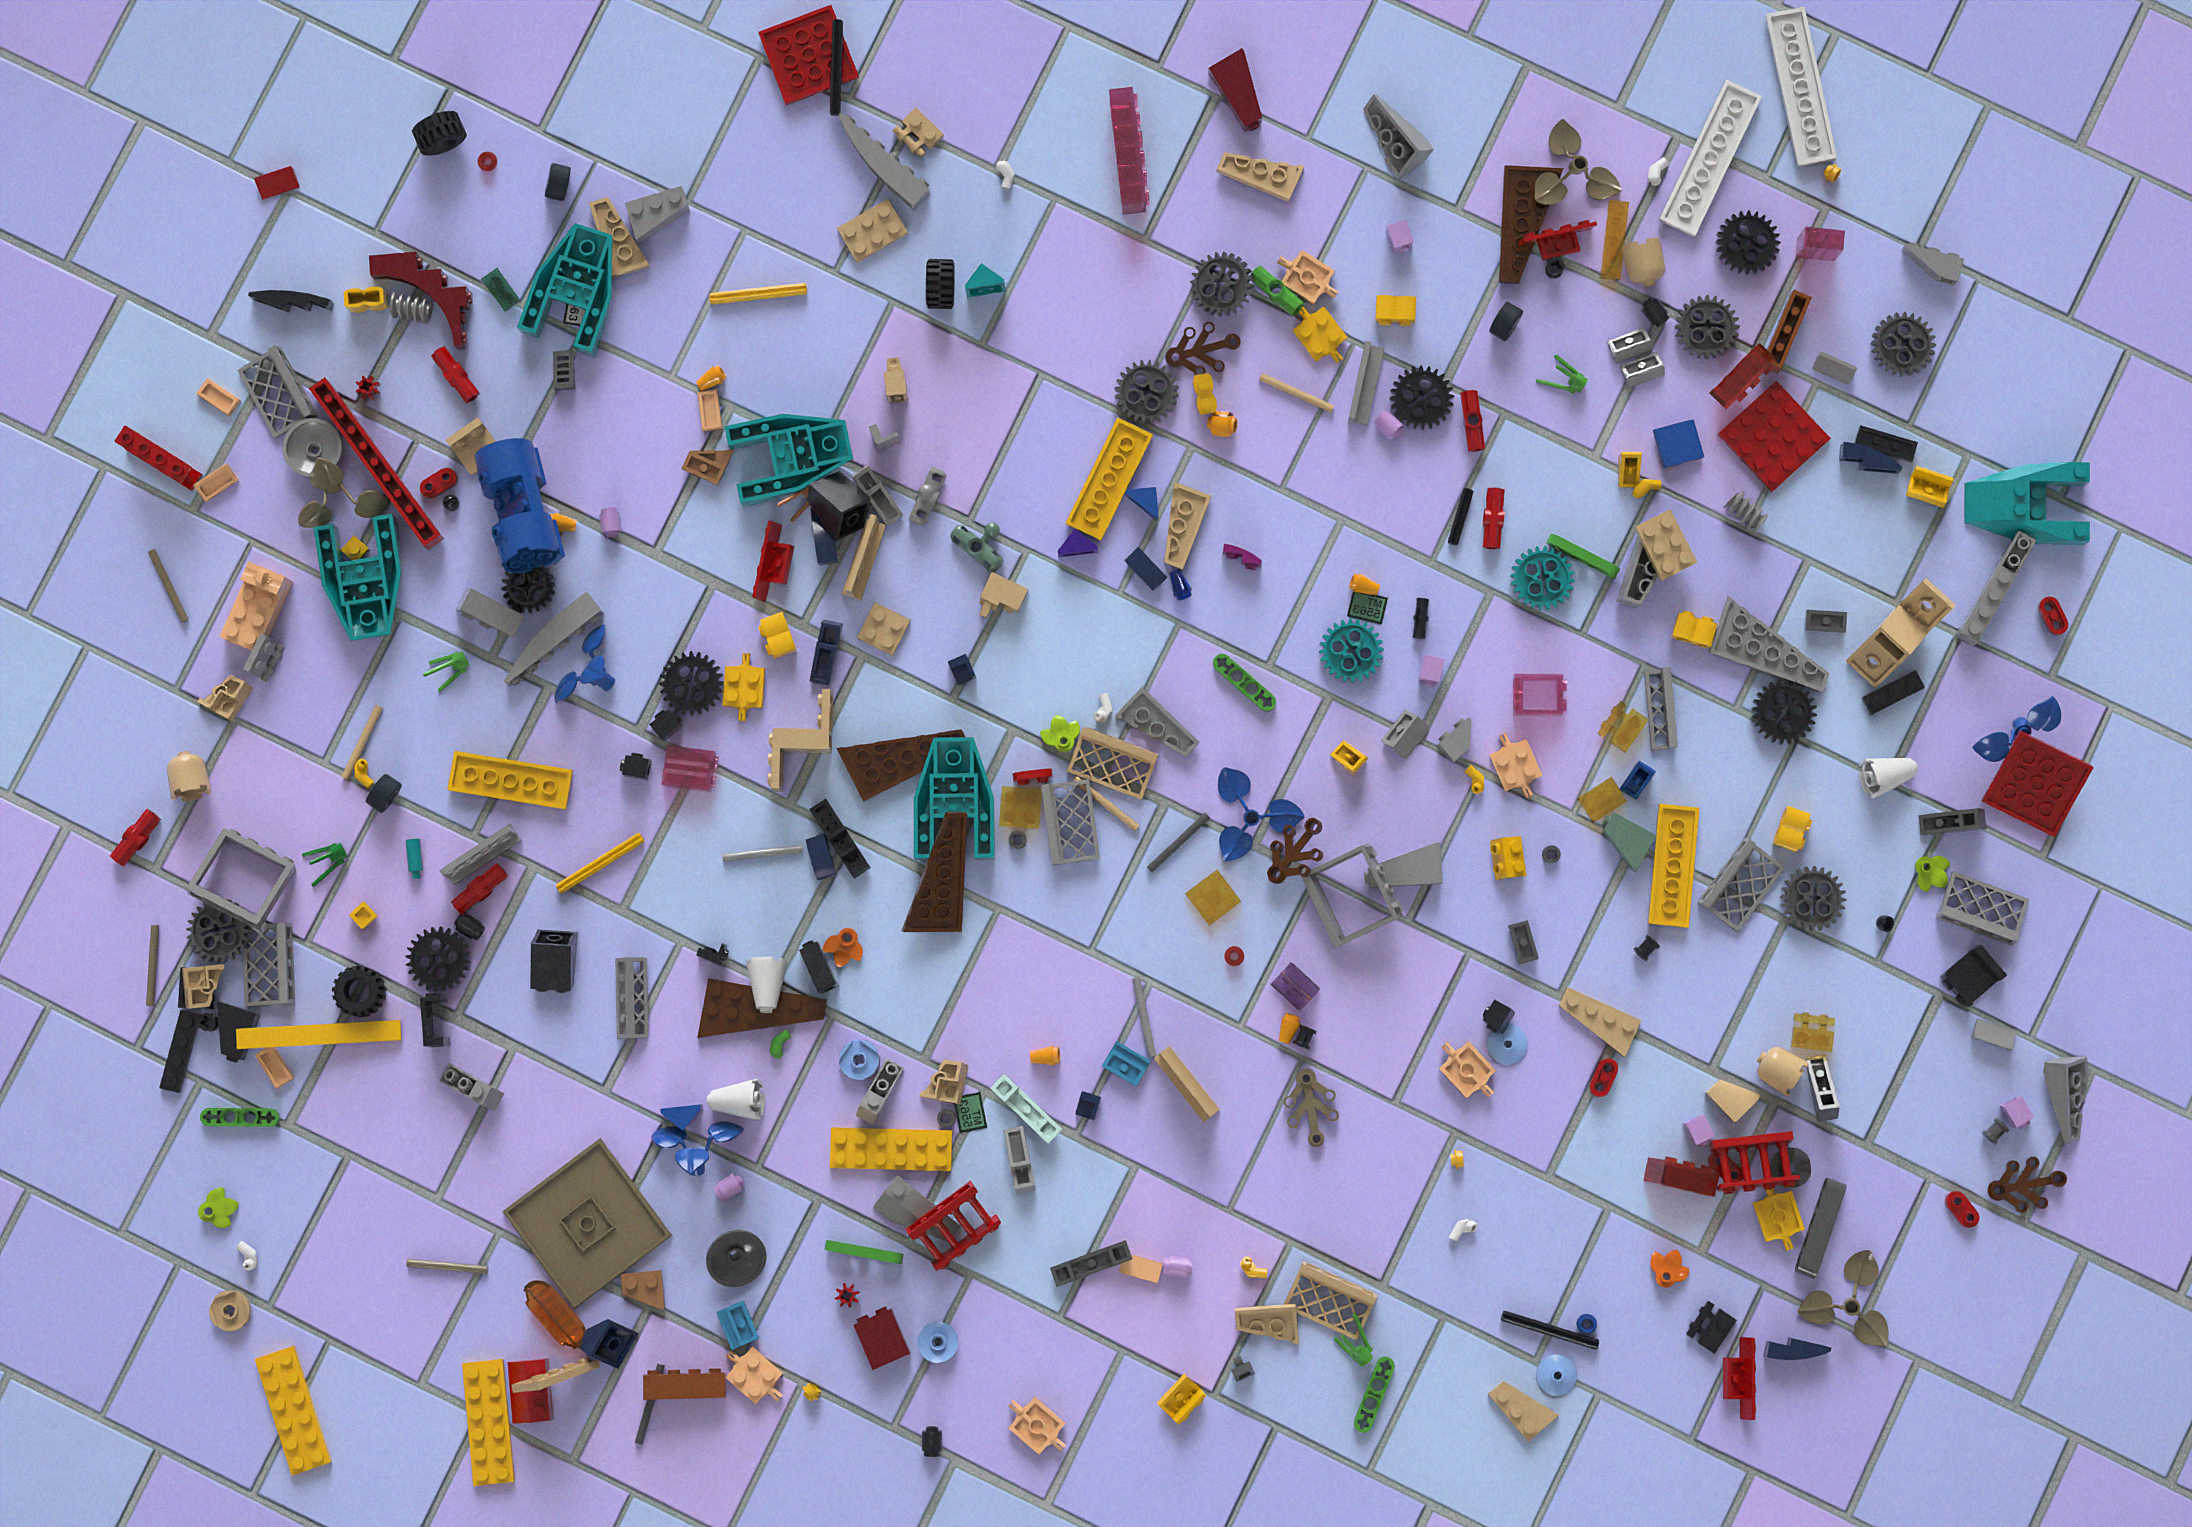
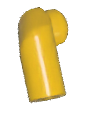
M1643 479L1635 486L1632 494L1635 498L1639 499L1644 497L1650 490H1660L1661 481Z
M359 759L355 763L354 776L369 789L374 784V781L367 775V761Z
M1470 764L1464 772L1472 778L1471 790L1474 794L1482 793L1485 788L1484 775Z
M1250 1257L1242 1259L1240 1262L1241 1269L1248 1277L1267 1279L1266 1268H1257Z

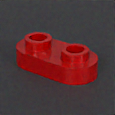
M442 468L421 482L420 492L428 499L436 498L454 487L458 481V476L453 469ZM449 474L450 478L445 481L443 479L444 475ZM431 484L433 486L432 490L427 491L426 487Z
M2051 596L2043 598L2038 604V610L2047 630L2052 635L2063 634L2068 629V620L2060 603ZM2046 604H2049L2051 606L2050 611H2047L2045 609ZM2054 622L2059 624V629L2054 628Z
M1051 768L1015 772L1012 773L1013 782H1017L1018 785L1030 784V780H1037V783L1049 782V778L1053 777Z
M1606 1058L1598 1063L1589 1084V1090L1594 1096L1603 1097L1609 1093L1618 1073V1064L1615 1060ZM1605 1065H1609L1611 1067L1610 1072L1604 1071ZM1597 1083L1602 1084L1603 1088L1601 1091L1596 1089Z
M1712 1152L1708 1157V1165L1723 1180L1721 1165L1716 1164V1158L1719 1157V1154ZM1727 1155L1730 1174L1733 1171L1737 1173L1736 1179L1731 1178L1732 1182L1743 1181L1742 1169Z
M1959 1191L1949 1192L1945 1197V1205L1963 1227L1972 1228L1976 1226L1980 1219L1978 1211L1963 1193ZM1956 1197L1960 1200L1958 1205H1955L1953 1202ZM1968 1214H1971L1973 1217L1971 1221L1966 1219Z

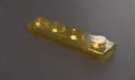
M1609 200L1600 279L1616 281L1621 279L1622 246L1625 243L1629 202Z

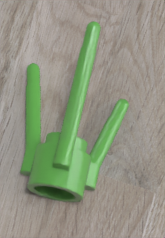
M1554 355L1555 359L1569 371L1559 365L1556 366V369L1570 377L1567 382L1570 387L1536 379L1537 383L1566 390L1572 394L1575 391L1581 393L1588 381L1587 378L1583 377V374L1575 370L1558 355Z
M463 651L429 661V664L432 665L449 660V662L423 673L424 677L449 666H452L454 671L458 669L453 676L438 688V692H441L460 674L467 671L465 667L469 663Z
M1353 1313L1365 1347L1359 1345L1355 1348L1344 1335H1341L1344 1343L1337 1337L1334 1338V1341L1362 1367L1373 1359L1370 1353L1373 1349L1368 1343L1357 1314Z

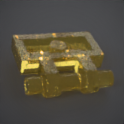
M1620 701L1616 707L1614 706L1611 709L1610 716L1606 721L1602 722L1600 725L1601 729L1597 734L1604 738L1608 732L1611 733L1613 736L1609 742L1626 753L1649 719L1633 708L1626 714L1623 710L1627 705ZM1619 717L1623 720V722L1620 724L1618 729H1616L1612 725Z
M1802 1012V1014L1794 1013L1793 1021L1801 1022V1028H1792L1790 1047L1832 1052L1834 1032L1826 1031L1827 1025H1835V1018L1827 1017V1015L1823 1014L1820 1016L1809 1015L1808 1012ZM1809 1023L1819 1024V1030L1808 1029Z

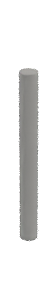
M797 845L722 854L723 862L798 854L803 853V846Z
M1140 977L1133 978L1132 981L1148 1057H1155L1156 1051Z

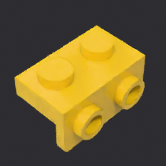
M1916 466L1909 478L1906 496L1944 508L1954 478Z
M1521 836L1504 837L1490 841L1493 872L1496 880L1527 876Z
M1184 1373L1162 1396L1157 1405L1179 1425L1189 1417L1195 1407L1203 1402L1206 1394Z

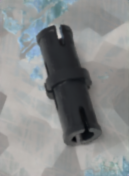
M1417 598L1415 615H1413V620L1415 621L1412 638L1425 639L1426 623L1429 621L1427 616L1429 599Z

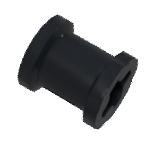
M1554 257L1548 261L1545 273L1549 278L1556 279L1561 276L1565 268L1563 260L1559 257ZM1554 265H1557L1556 271L1552 270Z
M1649 935L1645 936L1646 939L1639 947L1634 948L1635 953L1644 961L1648 960V956L1655 949L1660 948V945Z
M210 1013L201 1014L197 1020L198 1027L209 1032L217 1030L219 1027L218 1016ZM208 1019H212V1023H209V1026L205 1025Z
M1300 1024V1032L1297 1039L1293 1040V1044L1309 1050L1310 1041L1313 1034H1316L1317 1031Z

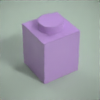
M1404 220L1387 226L1386 232L1393 252L1404 253L1409 251L1413 245V239L1407 221Z
M1425 655L1419 681H1423V685L1434 687L1435 684L1438 685L1445 659Z
M2017 1096L2000 1106L2012 1128L2019 1127L2022 1129L2031 1123L2030 1119L2034 1118L2022 1096Z
M1700 1115L1683 1123L1693 1145L1699 1144L1700 1147H1703L1711 1142V1138L1715 1137L1705 1115Z

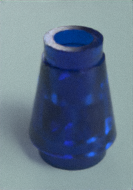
M1177 569L1170 572L1173 596L1179 601L1189 598L1192 595V588L1181 570Z

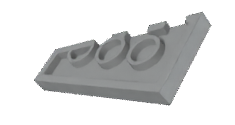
M1143 687L1115 715L1117 718L1185 757L1200 743Z

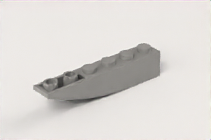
M840 112L838 115L839 121L862 160L887 188L915 211L930 194L929 184L922 178H916L913 175L914 171L909 166H902L899 163L900 159L892 152L888 154L881 142L878 140L874 142L869 137L870 133L863 127L859 129L852 117L849 115L844 116Z
M2021 531L2017 532L1958 630L1957 638L1971 646L1979 642L2034 546L2035 539Z
M587 592L551 619L530 641L505 678L504 682L510 687L511 685L516 686L519 684L525 674L533 673L538 669L539 663L543 660L546 662L555 655L553 652L558 648H565L570 643L569 640L571 638L580 636L586 631L585 627L590 623L592 625L597 623L602 618L603 611Z

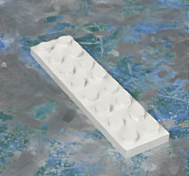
M1805 7L1768 13L1765 15L1797 167L1836 160L1837 154Z
M1726 79L1659 221L1695 237L1761 100V95Z

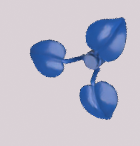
M604 624L592 630L584 639L582 651L584 653L589 652L592 660L580 676L576 677L577 673L573 671L560 680L555 691V703L568 698L575 690L577 681H580L582 684L590 683L593 686L597 685L604 691H609L613 687L615 678L606 672L604 657L601 655L595 657L593 651L603 641L605 634Z
M2051 696L2046 701L2031 708L2027 719L2024 717L2016 718L2012 723L2013 729L2011 730L2010 740L2007 733L1994 732L1976 742L1972 746L1973 750L1987 761L1998 762L2007 756L2010 751L2008 746L2013 744L2015 735L2017 736L2020 730L2029 735L2032 733L2031 728L2039 731L2041 728L2046 732L2054 730L2060 724L2062 715L2057 700L2054 696Z
M1227 767L1221 770L1218 777L1219 794L1228 803H1233L1237 799L1240 800L1245 809L1243 819L1246 823L1241 830L1236 826H1229L1220 834L1219 845L1223 860L1233 861L1246 855L1252 848L1253 838L1249 833L1245 832L1249 826H1255L1259 823L1260 819L1270 817L1269 824L1271 828L1283 833L1284 826L1291 825L1295 827L1304 819L1305 815L1296 804L1286 799H1277L1271 802L1269 805L1270 813L1259 815L1256 810L1248 809L1242 796L1247 795L1250 791V779L1244 772Z
M728 1121L712 1124L708 1128V1134L711 1136L708 1137L705 1150L702 1148L687 1149L683 1141L687 1137V1133L679 1127L661 1128L654 1132L651 1138L655 1145L665 1149L674 1148L681 1144L683 1149L675 1153L677 1164L689 1175L699 1176L705 1172V1163L709 1159L708 1150L713 1139L717 1143L731 1141L744 1131V1128Z

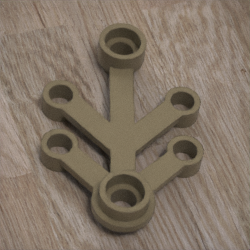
M1302 1069L1296 1075V1087L1289 1096L1285 1097L1283 1103L1287 1108L1294 1107L1296 1098L1303 1089L1305 1099L1293 1116L1287 1119V1125L1290 1128H1296L1299 1125L1300 1118L1307 1110L1311 1129L1308 1142L1313 1147H1319L1324 1143V1135L1319 1131L1316 1109L1325 1114L1328 1120L1332 1122L1338 1120L1339 1113L1337 1110L1330 1109L1313 1097L1312 1088L1321 1093L1324 1099L1329 1102L1335 1099L1336 1093L1318 1083L1316 1075L1312 1070ZM1304 1075H1308L1310 1077V1081L1305 1083L1302 1080V1077ZM1328 1091L1333 1093L1332 1099L1326 1098ZM1288 1098L1293 1099L1292 1106L1286 1104ZM1330 1112H1335L1337 1117L1331 1119L1329 1117ZM1291 1118H1295L1297 1120V1124L1295 1126H1291L1289 1124V1120ZM1314 1135L1320 1136V1141L1318 1143H1315L1312 1138Z

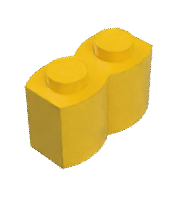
M369 287L364 290L352 288L343 292L344 306L351 312L361 313L368 309L382 311L388 308V294L383 288Z
M1376 296L1375 322H1379V325L1390 326L1391 323H1399V326L1408 327L1415 323L1416 297Z
M1209 373L1194 375L1192 386L1197 395V411L1200 415L1216 412L1217 402L1212 393L1213 380Z
M1683 611L1676 616L1671 638L1710 648L1718 624L1714 623L1712 618L1702 616V619L1694 617L1692 612Z
M783 612L760 620L761 625L758 628L761 636H766L768 644H765L769 656L773 655L774 659L797 651Z
M1786 806L1772 844L1792 852H1797L1798 849L1802 850L1806 840L1803 838L1805 830L1809 831L1812 824L1811 814Z

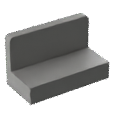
M876 424L869 426L879 452L901 443L897 432L882 438Z
M1405 709L1381 741L1394 749L1402 758L1407 759L1428 732L1429 727L1417 715Z

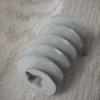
M393 292L389 304V313H391L393 318H397L399 315V318L402 320L407 318L408 321H412L414 319L417 323L422 320L423 324H428L430 321L433 301H431L430 305H427V299L424 298L421 304L419 297H416L415 301L412 302L410 295L407 300H404L403 294L400 295L399 299H396V293Z
M1744 491L1739 494L1736 493L1724 508L1731 506L1729 513L1731 514L1736 511L1737 513L1734 518L1742 517L1740 524L1748 523L1746 530L1754 528L1753 534L1766 521L1768 514L1761 516L1762 508L1754 510L1756 503L1749 505L1751 498L1743 499Z

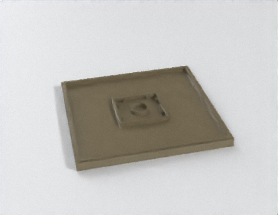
M601 1138L502 1211L573 1309H576L673 1236Z

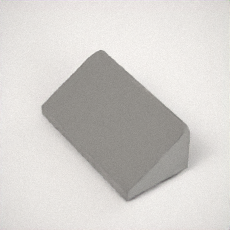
M1645 328L1607 341L1615 363H1620L1652 351V341Z
M1657 352L1620 365L1628 388L1665 375L1664 364Z
M1820 352L1812 367L1813 370L1844 384H1849L1857 371L1856 366L1824 352Z
M1977 1018L1971 1038L2011 1051L2014 1046L2016 1031Z

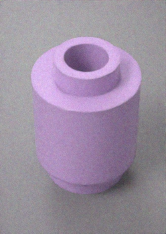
M1385 410L1374 421L1377 424L1376 427L1390 440L1392 438L1397 439L1404 432L1402 429L1404 425L1390 412L1387 413Z
M615 507L601 509L599 517L602 534L606 535L607 538L618 536V533L621 532L619 512H617Z
M732 1173L718 1182L714 1190L721 1201L725 1199L728 1201L744 1190L743 1186L745 1183L739 1174L736 1176Z
M1165 1257L1163 1274L1187 1278L1188 1274H1192L1193 1262H1189L1187 1257Z

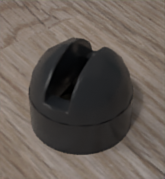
M447 495L443 499V506L448 511H455L459 508L460 501L455 495ZM452 499H455V501H453V502L449 503L448 505H446V503H447L448 501H450V500H452Z
M1882 915L1877 918L1876 926L1881 931L1889 932L1894 926V920L1890 916Z

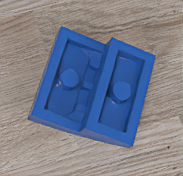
M1694 419L1653 430L1663 468L1681 465L1685 462L1700 460L1705 457Z

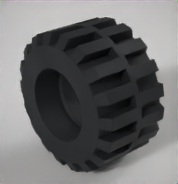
M443 111L432 114L422 119L412 129V134L421 154L427 156L450 151L460 145L467 137L459 115L455 111Z
M928 259L926 263V306L928 309H952L954 306L955 287L953 259Z
M352 966L351 968L344 969V972H340L338 979H335L333 982L335 987H332V992H334L332 997L333 1000H336L335 1005L342 1012L351 1016L362 1017L370 1016L371 1013L378 1011V1007H382V1001L386 999L384 992L387 991V988L384 986V979L380 977L381 975L378 972L364 966ZM358 979L365 980L370 989L368 998L362 1003L353 1002L349 995L350 986Z

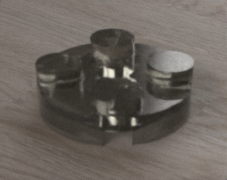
M1787 1147L1790 1164L1792 1162L1795 1163L1794 1168L1796 1170L1795 1172L1791 1171L1792 1176L1800 1175V1180L1796 1185L1789 1188L1802 1186L1811 1175L1810 1158L1801 1149ZM1779 1151L1771 1159L1770 1169L1773 1178L1784 1177Z

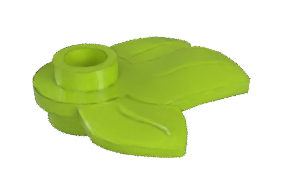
M1055 715L1051 720V729L1040 731L1041 738L1048 746H1055L1060 752H1069L1074 747V740L1080 734L1078 721H1073L1068 724L1064 717ZM1062 740H1068L1066 744H1061Z
M1937 855L1932 858L1923 856L1915 862V870L1918 874L1917 884L1922 891L1927 892L1932 885L1939 888L1948 885V877L1945 870L1950 866L1949 860ZM1925 863H1927V869H1926V870H1924V864H1925Z
M219 1187L208 1193L206 1202L202 1203L198 1209V1215L201 1220L212 1222L215 1227L226 1228L231 1226L228 1216L236 1211L239 1203L233 1199L224 1198V1188ZM206 1208H211L212 1214L206 1215L204 1213V1210Z

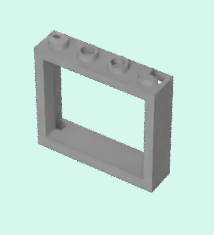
M223 828L186 889L188 895L259 931L295 873L296 868L292 859L276 855V852L269 847L264 849L255 840L241 837V834L234 829L229 831ZM227 839L284 868L256 915L198 886Z
M1369 843L1363 844L1312 869L1308 877H1302L1335 948L1403 917L1402 906L1395 900L1393 895L1394 889L1389 882L1387 883L1384 876L1385 870L1381 864H1378L1376 851ZM1363 853L1392 915L1345 937L1316 875Z

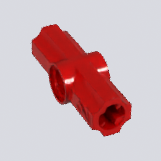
M445 346L435 350L431 357L442 370L443 376L452 388L456 389L466 404L475 400L480 393L469 380L468 374L460 363L455 361Z
M1468 390L1460 392L1464 419L1463 426L1465 428L1468 452L1485 450L1478 391ZM1475 417L1478 424L1470 425L1467 419Z
M1487 488L1486 509H1484L1483 513L1484 534L1482 548L1500 549L1501 529L1504 525L1505 511H1503L1505 489Z
M146 809L136 823L128 827L123 833L121 842L110 854V857L116 863L125 867L136 851L141 850L146 845L149 835L162 819L154 812Z
M496 863L482 876L473 879L466 886L467 888L451 901L452 905L461 915L465 914L476 903L485 900L493 892V889L508 877L507 873Z

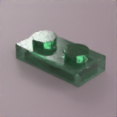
M498 268L481 278L504 312L521 301Z

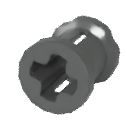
M1995 1118L1987 1131H1983L1982 1134L1991 1143L1996 1145L1998 1143L1997 1140L2010 1130L2002 1121Z

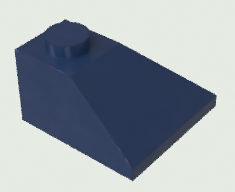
M607 1319L588 1328L577 1347L590 1357L619 1369L639 1333Z

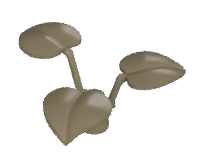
M1561 119L1550 133L1549 148L1553 154L1560 156L1565 153L1566 157L1573 160L1569 163V171L1560 180L1552 172H1545L1537 178L1534 186V199L1536 202L1543 205H1554L1561 202L1568 192L1567 187L1562 182L1569 175H1579L1584 172L1585 178L1589 180L1586 183V191L1592 198L1604 200L1620 193L1622 190L1621 186L1609 170L1603 167H1594L1590 171L1589 176L1587 159L1581 155H1571L1580 148L1581 137L1576 129L1570 126L1564 119Z
M318 457L309 479L313 487L323 489V503L321 505L317 501H312L306 504L299 513L298 523L299 526L304 528L326 525L332 517L331 510L325 507L327 505L328 492L335 494L339 489H342L350 501L356 505L355 513L363 518H371L381 514L389 506L390 501L383 494L374 490L361 493L358 496V501H356L346 490L343 483H341L344 479L343 471L334 463Z
M1863 1250L1855 1253L1847 1260L1844 1266V1276L1847 1280L1855 1282L1852 1297L1846 1298L1843 1305L1832 1304V1297L1827 1292L1816 1290L1806 1296L1798 1308V1313L1809 1322L1827 1324L1835 1318L1833 1308L1844 1309L1846 1314L1850 1316L1857 1315L1861 1318L1854 1325V1333L1858 1340L1868 1345L1885 1347L1889 1336L1886 1319L1875 1310L1868 1311L1864 1316L1859 1312L1860 1304L1856 1299L1858 1282L1863 1286H1868L1878 1278L1879 1268L1870 1250Z

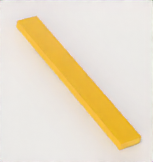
M401 1020L236 1029L237 1049L401 1040Z

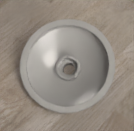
M310 418L297 422L288 430L283 441L282 450L287 465L294 472L304 477H310L318 457L337 465L342 456L343 445L338 431L330 423L321 419ZM318 448V453L313 454V449Z

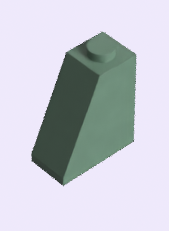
M1615 812L1610 816L1606 815L1601 824L1604 826L1602 832L1628 867L1636 872L1656 835Z

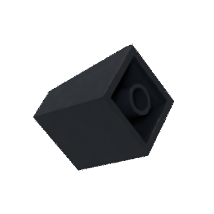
M840 471L812 482L807 496L809 504L834 541L864 528L871 498Z
M537 930L531 942L530 989H536L539 992L556 990L558 993L571 991L574 985L578 932Z

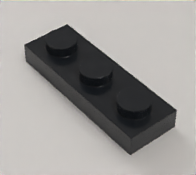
M1862 425L1858 428L1854 442L1908 462L1913 461L1918 444L1916 441Z
M1915 670L1861 699L1869 714L1873 715L1924 689L1925 686Z

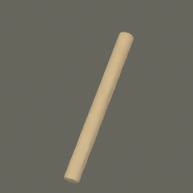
M1262 373L1260 376V381L1330 413L1334 408V405Z
M375 705L341 777L349 780L355 768V763L358 761L383 709L382 707Z
M1076 776L1073 781H1080L1082 779ZM1086 784L1077 785L1085 793L1087 792ZM1090 786L1091 797L1134 831L1138 829L1140 825Z

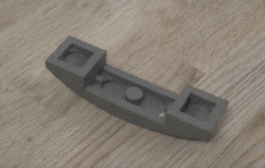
M1124 1240L1053 1266L1050 1270L1056 1287L1130 1261L1133 1258L1127 1241Z

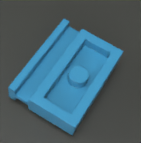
M1116 1041L1101 1067L1137 1087L1151 1061Z
M744 1300L716 1312L732 1350L760 1338Z

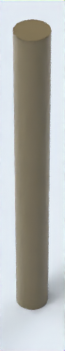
M150 550L148 554L181 623H185L189 619L156 550Z
M151 925L146 1006H154L158 925Z
M407 1259L406 1267L480 1274L488 1273V1266L416 1259Z

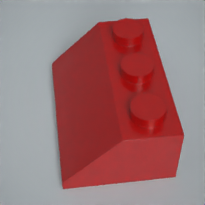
M549 1359L507 1362L513 1424L553 1420L551 1386L541 1390L513 1393L511 1386L533 1376L546 1374L549 1371Z

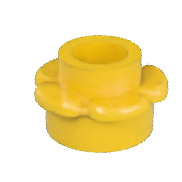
M1837 164L1829 165L1825 169L1823 175L1826 181L1834 183L1839 177L1841 169L1837 167Z
M1455 1149L1454 1153L1450 1154L1451 1166H1456V1169H1458V1167H1464L1463 1151H1456Z
M808 1383L806 1387H802L804 1390L803 1395L808 1400L819 1399L821 1391L815 1385Z

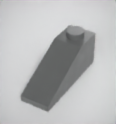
M1981 808L1919 815L1921 835L1987 829L1985 809Z
M1826 1055L1806 1057L1805 1061L1809 1063L1807 1072L1818 1122L1838 1119L1840 1106Z

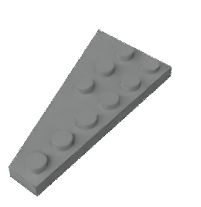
M1727 597L1712 646L1708 653L1780 679L1789 680L1792 683L1796 681L1797 685H1803L1806 688L1823 693L1830 673L1802 654L1795 646L1785 641L1782 636L1761 620L1751 615L1748 610L1738 605L1731 597Z

